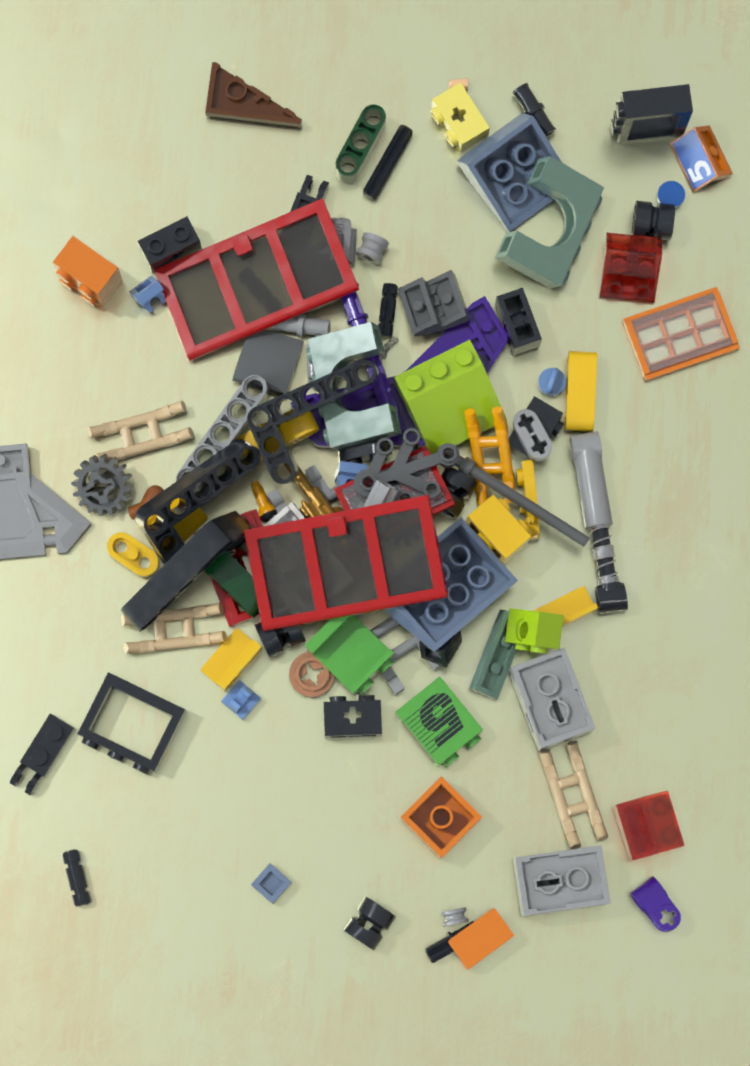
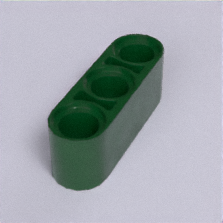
M372 104L363 109L336 159V176L343 183H353L359 178L385 130L386 113L379 105ZM370 116H376L381 121L376 125H371L366 120ZM362 139L368 145L365 148L359 149L353 143ZM345 163H351L355 166V169L352 172H344L341 170V166Z
M228 552L220 555L204 572L254 619L259 614L253 576ZM268 592V594H269V599H270V602H271L274 598H273V597L271 596V594Z

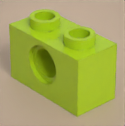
M509 608L505 642L516 643L515 649L546 654L548 648L559 649L564 615Z

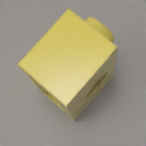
M461 82L432 99V109L430 110L432 117L438 125L442 123L447 131L445 136L452 147L457 146L460 153L489 136L490 127ZM455 115L457 118L463 117V122L460 123L458 119L453 121V117Z

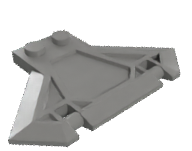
M27 443L0 446V559L46 555L45 546L56 545L57 554L67 553L91 523L30 473ZM54 527L55 534L44 535V528Z

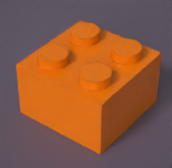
M74 236L70 238L53 261L56 269L55 274L59 277L58 281L69 290L73 288L79 290L82 293L81 297L92 306H95L97 303L104 307L123 282L117 266Z
M442 776L400 817L440 859L482 818Z

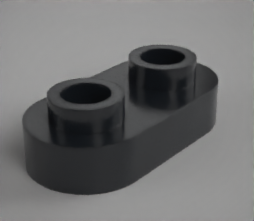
M377 442L339 450V462L345 461L360 464L367 460L372 462L377 452ZM382 443L379 446L384 452L390 449L388 443Z

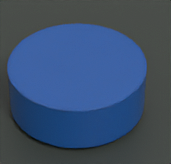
M676 181L663 183L657 192L658 203L675 204V209L679 208L685 199V190Z

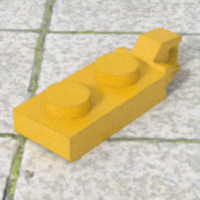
M525 460L521 462L520 469H516L517 486H522L523 496L538 504L534 464L532 460ZM519 506L520 514L525 513L524 523L530 530V540L540 539L538 518Z

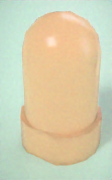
M468 78L452 79L449 81V87L452 88L461 82L465 90H468Z

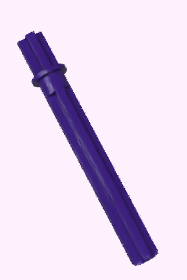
M357 292L341 298L349 318L347 320L348 325L353 327L368 323L367 319L369 316L367 313H364ZM380 355L365 358L364 360L375 363L379 370V377L372 384L379 405L390 404L395 406L401 432L405 431V425ZM365 365L371 378L373 374L372 368L369 365Z

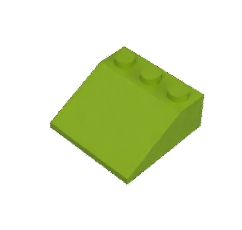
M470 340L394 377V386L430 454L437 453L438 448L445 443L457 446L470 439L464 411L472 408L475 410L481 433L494 427L492 409L497 406L501 407V404Z

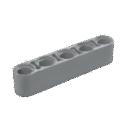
M251 375L242 382L179 470L176 481L201 464L199 455L202 451L210 450L215 455L238 438L248 424L247 415L249 411L262 404L269 393L268 384L262 377ZM255 381L263 385V391L258 396H252L248 393L249 385ZM238 404L244 405L247 409L246 415L241 419H235L232 416V409ZM221 427H226L230 431V437L225 442H219L215 437L216 431ZM203 482L195 485L194 493L202 488Z

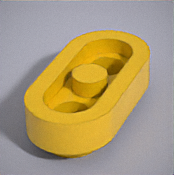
M124 532L115 533L109 538L107 550L115 561L139 577L147 578L157 572L159 559L156 553ZM121 543L127 545V550L123 553L117 551V546ZM143 559L150 561L148 568L140 567V562Z

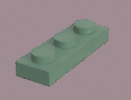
M501 609L469 687L478 693L496 700L499 697L517 651L515 649L516 643L505 642L509 611Z

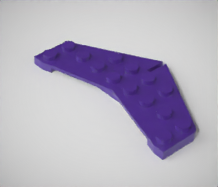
M484 296L473 302L467 308L471 320L447 329L407 370L470 340L488 375L506 347L508 336L487 298ZM395 376L389 377L388 380L402 416L405 431L409 428L417 430L394 386ZM373 385L340 399L342 405L347 410L354 412L380 406ZM345 388L337 389L338 393L345 390ZM317 393L306 395V399L310 404H316L320 400ZM291 402V407L294 408V403ZM318 409L312 411V414L320 430L309 436V438L317 447L330 448V445L326 444L323 430L326 429L324 418L320 416ZM405 431L402 432V435L389 438L393 442L394 447L402 446ZM409 433L406 439L409 442H414L417 440V436L414 433ZM421 436L417 447L425 446Z

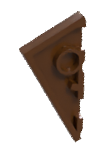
M212 62L205 110L206 116L301 127L302 119L297 117L293 111L283 108L259 89L246 84L237 75L234 76L227 72L217 62Z

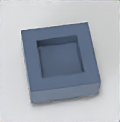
M269 863L251 885L273 904L292 882Z

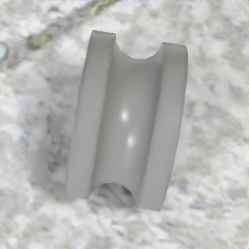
M466 907L441 912V915L446 919L443 923L444 927L469 922V919L464 915L465 911H467Z

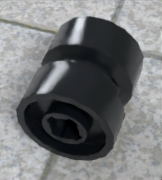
M636 200L632 220V236L648 238L650 234H653L655 239L671 240L675 220V204L659 203L654 207L652 202Z
M450 467L445 468L441 476L452 496L455 506L441 513L457 519L465 506L463 500L470 498L477 483L461 471ZM435 487L431 491L430 495H433L437 492Z
M289 608L276 614V617L292 615L293 612ZM261 622L254 625L269 658L284 652V648L287 645L293 648L306 641L299 625L263 631Z
M365 896L357 908L359 915L352 917L343 931L374 951L383 938L382 930H388L396 916ZM367 920L374 924L369 931L364 928Z

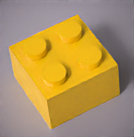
M492 495L469 514L465 522L499 560L506 565L525 548L531 538L529 535L530 530L522 520H516L510 514L511 509L502 498L497 499Z

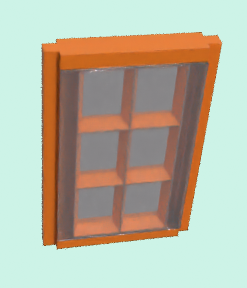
M717 287L623 319L624 327L645 381L740 349L738 339Z

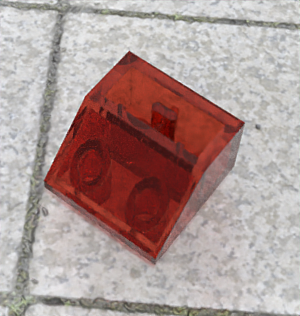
M606 232L599 297L654 303L662 260V238Z
M668 790L613 806L629 862L685 846Z

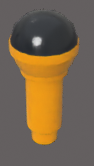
M255 481L251 486L259 505V517L262 521L268 522L277 514V511L269 502L263 486L260 485L259 481Z

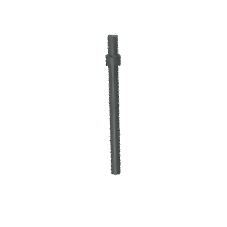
M451 450L443 452V456L447 459L454 456ZM459 455V460L455 465L459 468V471L467 476L471 475L584 547L590 537L477 467V463L469 457L463 458Z

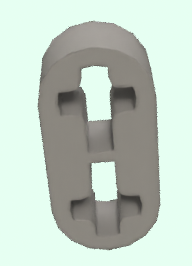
M528 409L520 410L513 419V429L530 459L543 461L551 453V440L538 416L533 411ZM523 416L526 420L530 418L533 420L530 424L532 430L530 434L525 426L519 427L521 417ZM533 437L537 439L539 444L545 443L544 454H540L539 451H532L535 445Z

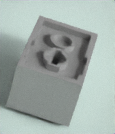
M565 647L510 668L508 673L538 752L591 733L595 729Z
M602 845L512 859L521 917L610 904Z

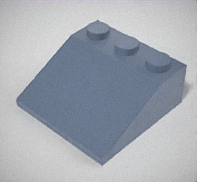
M521 113L459 158L457 163L505 229L511 232L554 200L527 184L538 159L551 156L560 162L561 160L534 116Z

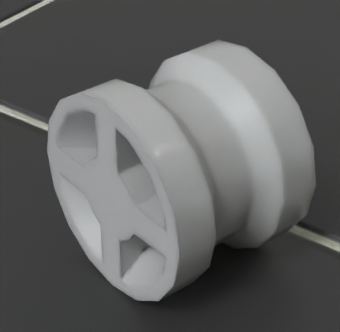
M365 232L362 236V246L357 248L356 255L367 262L379 265L383 260V250L388 248L389 242L376 234Z

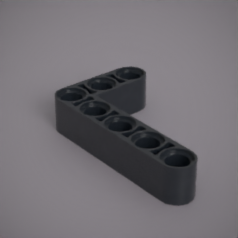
M364 359L359 360L262 403L249 411L247 415L249 428L267 469L275 482L280 484L291 483L297 478L299 471L280 425L374 384L379 377V370L375 363ZM363 365H369L373 371L372 377L367 381H362L358 377V370ZM342 376L346 380L347 385L344 391L337 393L332 388V381L336 377ZM311 388L318 389L321 395L320 400L316 404H310L306 399V393ZM289 399L294 403V411L292 414L285 416L281 412L280 406L284 400ZM259 411H264L268 415V423L264 427L257 426L254 420L255 415ZM271 437L277 438L280 443V448L275 453H270L266 449V442ZM282 463H287L291 467V475L287 479L280 478L277 473V469Z
M243 439L233 441L137 510L135 520L164 565L185 545L173 526L259 465L261 460L260 451L251 443ZM248 449L247 457L240 460L241 453ZM225 465V472L221 476H217L218 469ZM203 482L202 488L194 493L195 485ZM179 498L178 506L170 509L172 501ZM156 515L155 522L147 525L148 518ZM171 537L170 543L162 547L163 540Z
M232 511L210 520L122 607V613L139 632L143 631L220 555L243 545L246 541L244 530L252 528L237 511Z

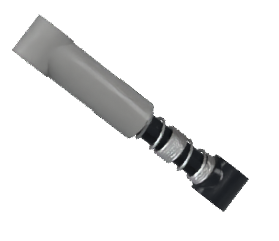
M598 431L570 435V449L572 460L575 463L585 529L590 530L589 535L593 538L591 547L593 548V559L597 562L595 571L599 573V578L597 579L598 586L595 587V598L599 607L598 613L606 614L628 610L627 593L624 583H621L619 577L616 576L618 572H615L614 562L616 560H613L615 557L614 545L610 543L612 536L609 535L608 531L610 526L613 525L602 463L600 436Z

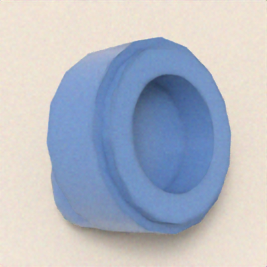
M556 367L545 369L538 378L539 390L548 397L558 396L566 386L565 375Z

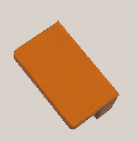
M492 908L452 937L448 943L459 957L460 962L468 970L515 935L497 910Z

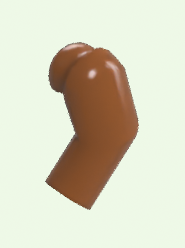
M157 485L150 486L140 503L129 506L128 513L131 519L135 520L137 510L164 491L163 488Z

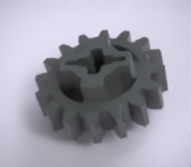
M107 454L100 456V459L93 455L89 458V462L84 460L80 463L82 469L74 471L73 474L79 479L71 482L72 486L78 487L73 496H81L82 500L78 505L83 506L87 504L89 506L88 513L97 509L98 516L104 515L106 510L109 515H113L116 512V508L121 510L126 506L124 501L131 499L132 496L127 491L132 490L134 485L128 483L127 480L132 477V474L124 473L127 465L118 466L117 457L108 461ZM89 472H91L89 474L90 481L88 484H86L87 475ZM99 482L102 483V484H103V483H105V484L111 483L110 485L107 486V488H105V487H100V486L94 487V486H96L97 484H99ZM119 486V493L117 498L115 499V490L116 487Z

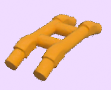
M497 406L492 409L496 436L481 437L480 424L475 410L472 408L465 410L464 416L467 423L468 437L470 438L472 459L477 463L476 466L489 474H502V482L515 490V475L510 452L508 424L503 408ZM499 447L501 462L484 464L482 448ZM475 479L477 483L475 488L477 506H480L488 499V486ZM504 497V501L507 504H514L512 501Z

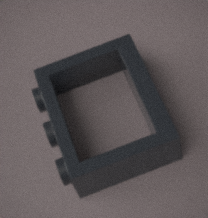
M689 84L622 92L620 101L616 102L613 119H611L612 136L617 135L618 144L682 136L693 113Z
M108 672L77 734L83 737L81 743L97 750L98 746L109 750L107 756L119 762H123L124 758L134 762L132 768L148 775L150 770L157 773L187 711ZM111 689H115L172 717L151 760L91 731Z

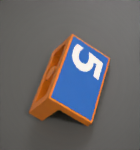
M710 125L694 127L671 143L694 192L712 181L723 180L733 174Z

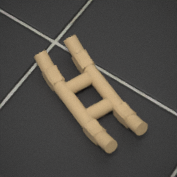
M183 401L122 420L102 423L101 425L87 428L90 438L120 432L124 448L121 447L95 454L98 459L103 454H107L108 461L114 457H117L118 461L125 460L132 456L174 446L194 437L191 427L163 436L160 431L158 421L171 418L176 414L186 411V405ZM147 424L151 440L135 444L131 428Z
M222 603L165 610L153 622L155 640L126 642L124 644V651L126 654L150 653L226 642L227 635L225 631L195 635L193 618H204L222 614L224 611ZM124 614L121 616L123 626L133 625ZM182 620L184 637L167 638L165 622Z
M577 741L567 743L569 757L575 774L560 779L558 778L550 749L539 752L545 776L571 850L581 847L573 819L571 818L573 816L588 812L598 841L606 840L609 837ZM579 785L584 801L568 806L563 789Z

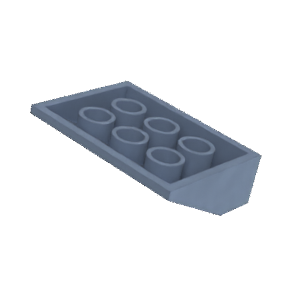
M462 517L437 537L448 598L385 609L394 620L433 652L444 645L518 581ZM426 547L387 578L390 596L433 588ZM375 590L372 596L375 599H378L377 592Z

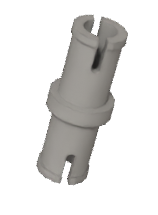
M301 314L272 328L273 331L297 333V336H304V334L320 336L330 332L331 322L328 319L307 318L306 314Z

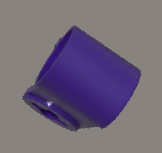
M654 876L630 893L637 906L647 915L659 931L670 932L680 924L681 914ZM662 911L665 914L672 913V925H670L669 923H661L660 919H662L663 915L661 914Z

